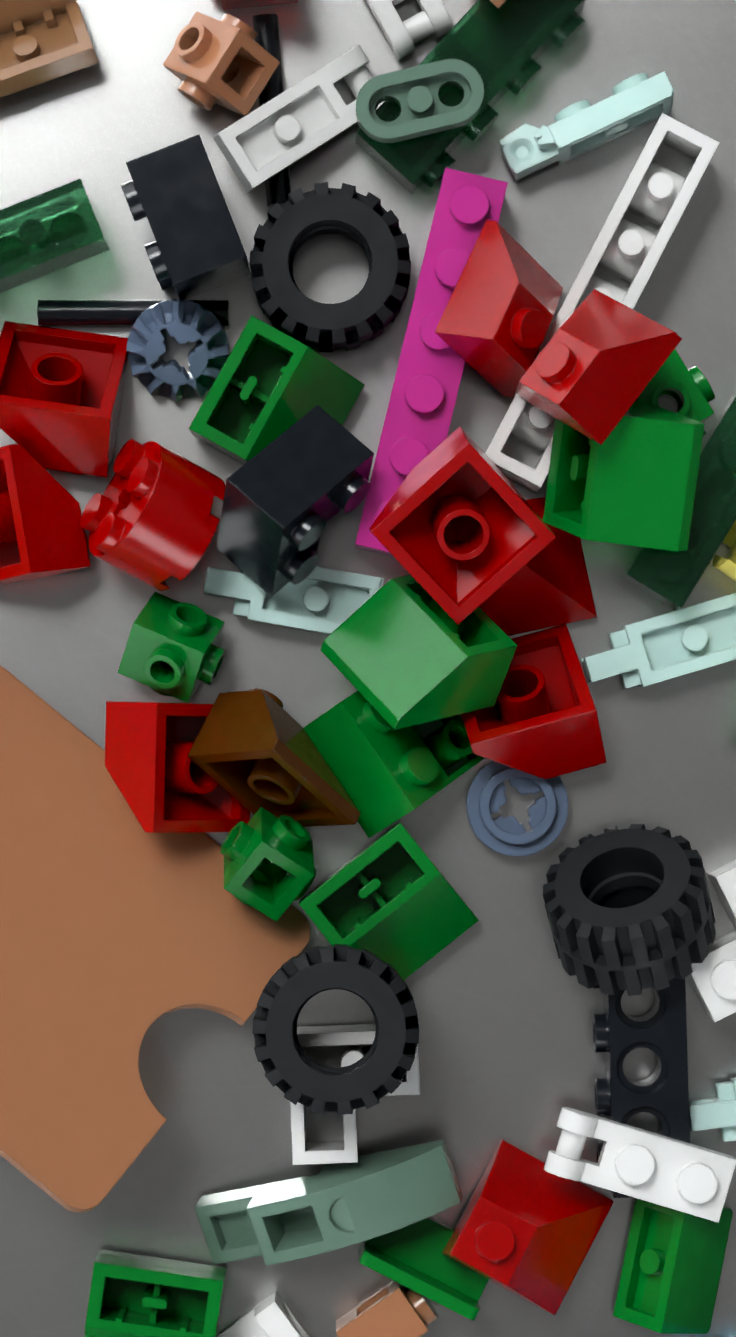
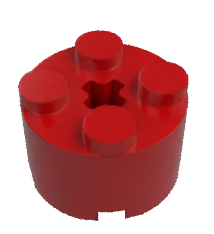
M130 439L123 445L115 459L113 466L115 474L104 493H96L86 504L81 516L80 526L90 531L89 550L92 555L159 591H165L170 589L165 580L173 576L182 581L193 570L209 546L220 520L210 514L214 496L222 501L224 500L225 483L217 475L155 441L141 444L134 439Z

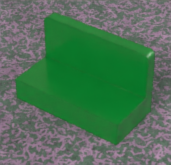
M636 1198L613 1316L661 1334H707L711 1327L733 1211L723 1207L718 1223Z
M428 1217L401 1229L363 1241L358 1250L359 1263L472 1321L475 1320L480 1311L478 1301L489 1279L442 1254L454 1232V1228L433 1217Z

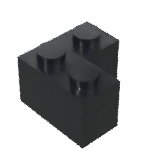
M199 134L126 162L132 180L121 184V188L134 221L147 217L156 241L148 243L144 247L162 291L174 286L179 299L187 300L251 275L246 253Z
M317 405L226 479L217 549L271 597L289 582L294 585L299 584L310 575L318 564L320 556L317 554L320 536L325 529L326 522L341 510L345 513L354 510L369 493L371 483L368 480L374 453Z

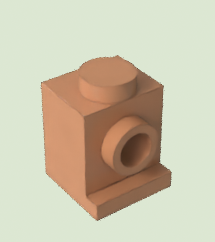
M392 1281L337 1319L335 1333L338 1337H421L429 1331L428 1324L436 1320L438 1314L427 1297L411 1289L408 1291L405 1286Z

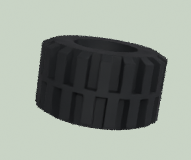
M328 182L315 183V190L303 193L301 188L289 193V200L281 206L276 202L267 212L268 219L264 225L259 224L254 235L253 251H250L251 281L257 302L263 314H266L274 328L306 346L319 347V352H333V348L346 347L348 351L360 347V343L369 338L373 341L383 333L384 327L390 321L394 322L400 313L401 305L404 298L407 297L410 283V246L406 233L403 234L399 227V219L392 210L387 212L381 206V199L368 192L367 196L356 192V186L342 183L341 189L329 188ZM322 234H340L351 238L363 248L369 263V274L363 289L357 295L341 303L325 304L306 297L299 290L293 277L294 257L299 248L313 237Z
M631 824L629 829L618 830L617 826L605 828L603 834L595 837L592 834L586 835L578 840L579 846L576 848L567 847L559 855L560 863L551 865L546 874L548 883L543 885V898L558 958L561 959L562 966L569 976L577 975L579 984L588 989L599 985L601 993L615 995L619 990H627L628 996L642 995V989L655 987L656 991L669 987V980L675 977L683 980L693 972L692 963H702L709 954L707 945L714 943L716 935L714 923L716 922L702 858L697 850H691L690 842L681 835L671 838L670 830L658 826L653 830H646L645 824Z
M349 945L317 946L307 949L306 952L296 957L293 956L272 975L263 989L253 1018L254 1050L258 1062H261L266 1072L265 1077L273 1087L276 1085L285 1094L284 1098L295 1105L298 1102L310 1107L309 1111L324 1114V1111L338 1112V1115L353 1114L355 1109L361 1107L368 1109L380 1103L379 1099L389 1092L392 1094L401 1084V1079L407 1070L410 1071L415 1059L416 1047L419 1044L418 1014L413 996L407 984L399 976L398 971L388 962L386 963L378 958L375 953L363 948L361 950L349 947ZM332 989L346 990L362 998L370 1007L376 1024L375 1038L366 1055L352 1065L339 1068L327 1067L312 1060L302 1049L297 1035V1021L303 1006L316 994Z

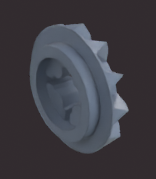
M171 299L156 303L141 313L130 330L126 352L132 376L138 378L151 395L159 394L177 402L183 398L202 397L212 387L228 358L229 344L221 322L210 310L193 301ZM165 328L170 337L174 336L180 344L188 341L193 343L201 339L188 353L189 373L175 359L167 362L162 360L155 363L167 348Z
M491 761L478 772L472 781L466 800L467 815L474 833L487 847L508 856H527L545 849L559 836L568 815V796L559 776L542 779L496 761ZM506 779H508L511 787H515L521 795L528 793L533 795L540 791L543 793L542 797L535 799V803L527 808L529 816L527 821L531 827V830L527 832L523 824L518 823V820L513 815L505 818L499 816L495 819L491 817V814L499 811V807L507 802L504 793L506 787L503 783Z

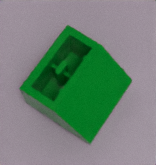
M251 315L188 429L196 438L245 464L317 405L343 426L365 384L310 347Z
M636 399L607 439L600 445L555 418L543 521L585 540L676 552L687 551L705 423Z
M411 575L391 578L324 639L321 651L393 729L397 730L495 706L517 644L480 607H477L461 623L457 624Z
M356 691L304 727V730L360 812L357 821L368 838L416 809L485 758L472 752L460 715L394 730L359 691Z
M400 820L299 901L301 908L332 946L334 944L349 945V947L361 950L363 948L375 953L378 958L386 963L388 962L397 970L403 981L479 921Z
M101 1249L94 1262L84 1337H217L227 1268Z

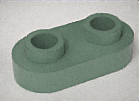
M445 59L381 74L368 80L360 89L356 100L357 121L362 131L368 137L381 143H395L459 128L470 123L479 113L484 98L483 81L473 66L458 59ZM454 86L462 92L463 100L456 106H446L440 101L439 92L444 87ZM384 101H392L399 106L401 113L393 121H383L376 114L377 106Z

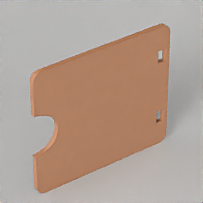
M0 666V1155L65 1209L76 1213H83L94 1209L101 1203L167 1120L150 1101L144 1090L139 1073V1051L148 1028L160 1017L170 1012L187 1008L211 1010L227 1016L242 1026L257 1008L261 993L272 975L293 956H298L306 947L310 939V926L306 917L293 905H290L275 922L254 907L242 903L232 893L225 890L224 855L221 854V846L204 832H145L105 767V751L9 671Z

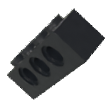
M675 977L669 980V987L656 991L655 987H652L655 994L654 1005L647 1014L640 1017H632L623 1012L621 998L625 990H619L615 995L604 994V1014H593L594 1052H605L606 1078H595L596 1116L607 1117V1119L626 1124L637 1113H651L658 1119L657 1134L690 1143L685 978L681 980ZM596 985L593 989L600 988V986ZM636 1048H648L654 1051L656 1055V1068L652 1075L644 1080L629 1079L623 1072V1061L626 1055ZM597 1142L596 1163L598 1162L603 1142ZM611 1191L614 1198H632L631 1196Z

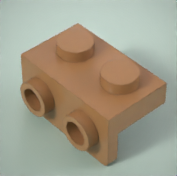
M0 0V98L99 63L77 0Z

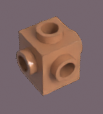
M196 11L189 24L178 34L174 47L163 63V66L182 81L177 90L194 104L210 111L214 103L246 116L280 62L255 41L258 34L243 21L230 14H225L220 21Z

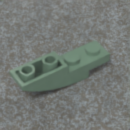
M445 1139L360 1155L358 1156V1162L324 1164L319 1174L201 1196L194 1209L214 1264L263 1256L265 1264L268 1266L337 1250L401 1229L461 1203L463 1194Z

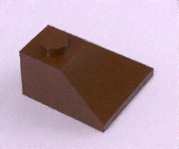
M259 688L219 693L188 754V757L253 815L262 807L278 818L281 815L289 816L303 827L356 824L360 812L304 728L283 709V703L277 696Z

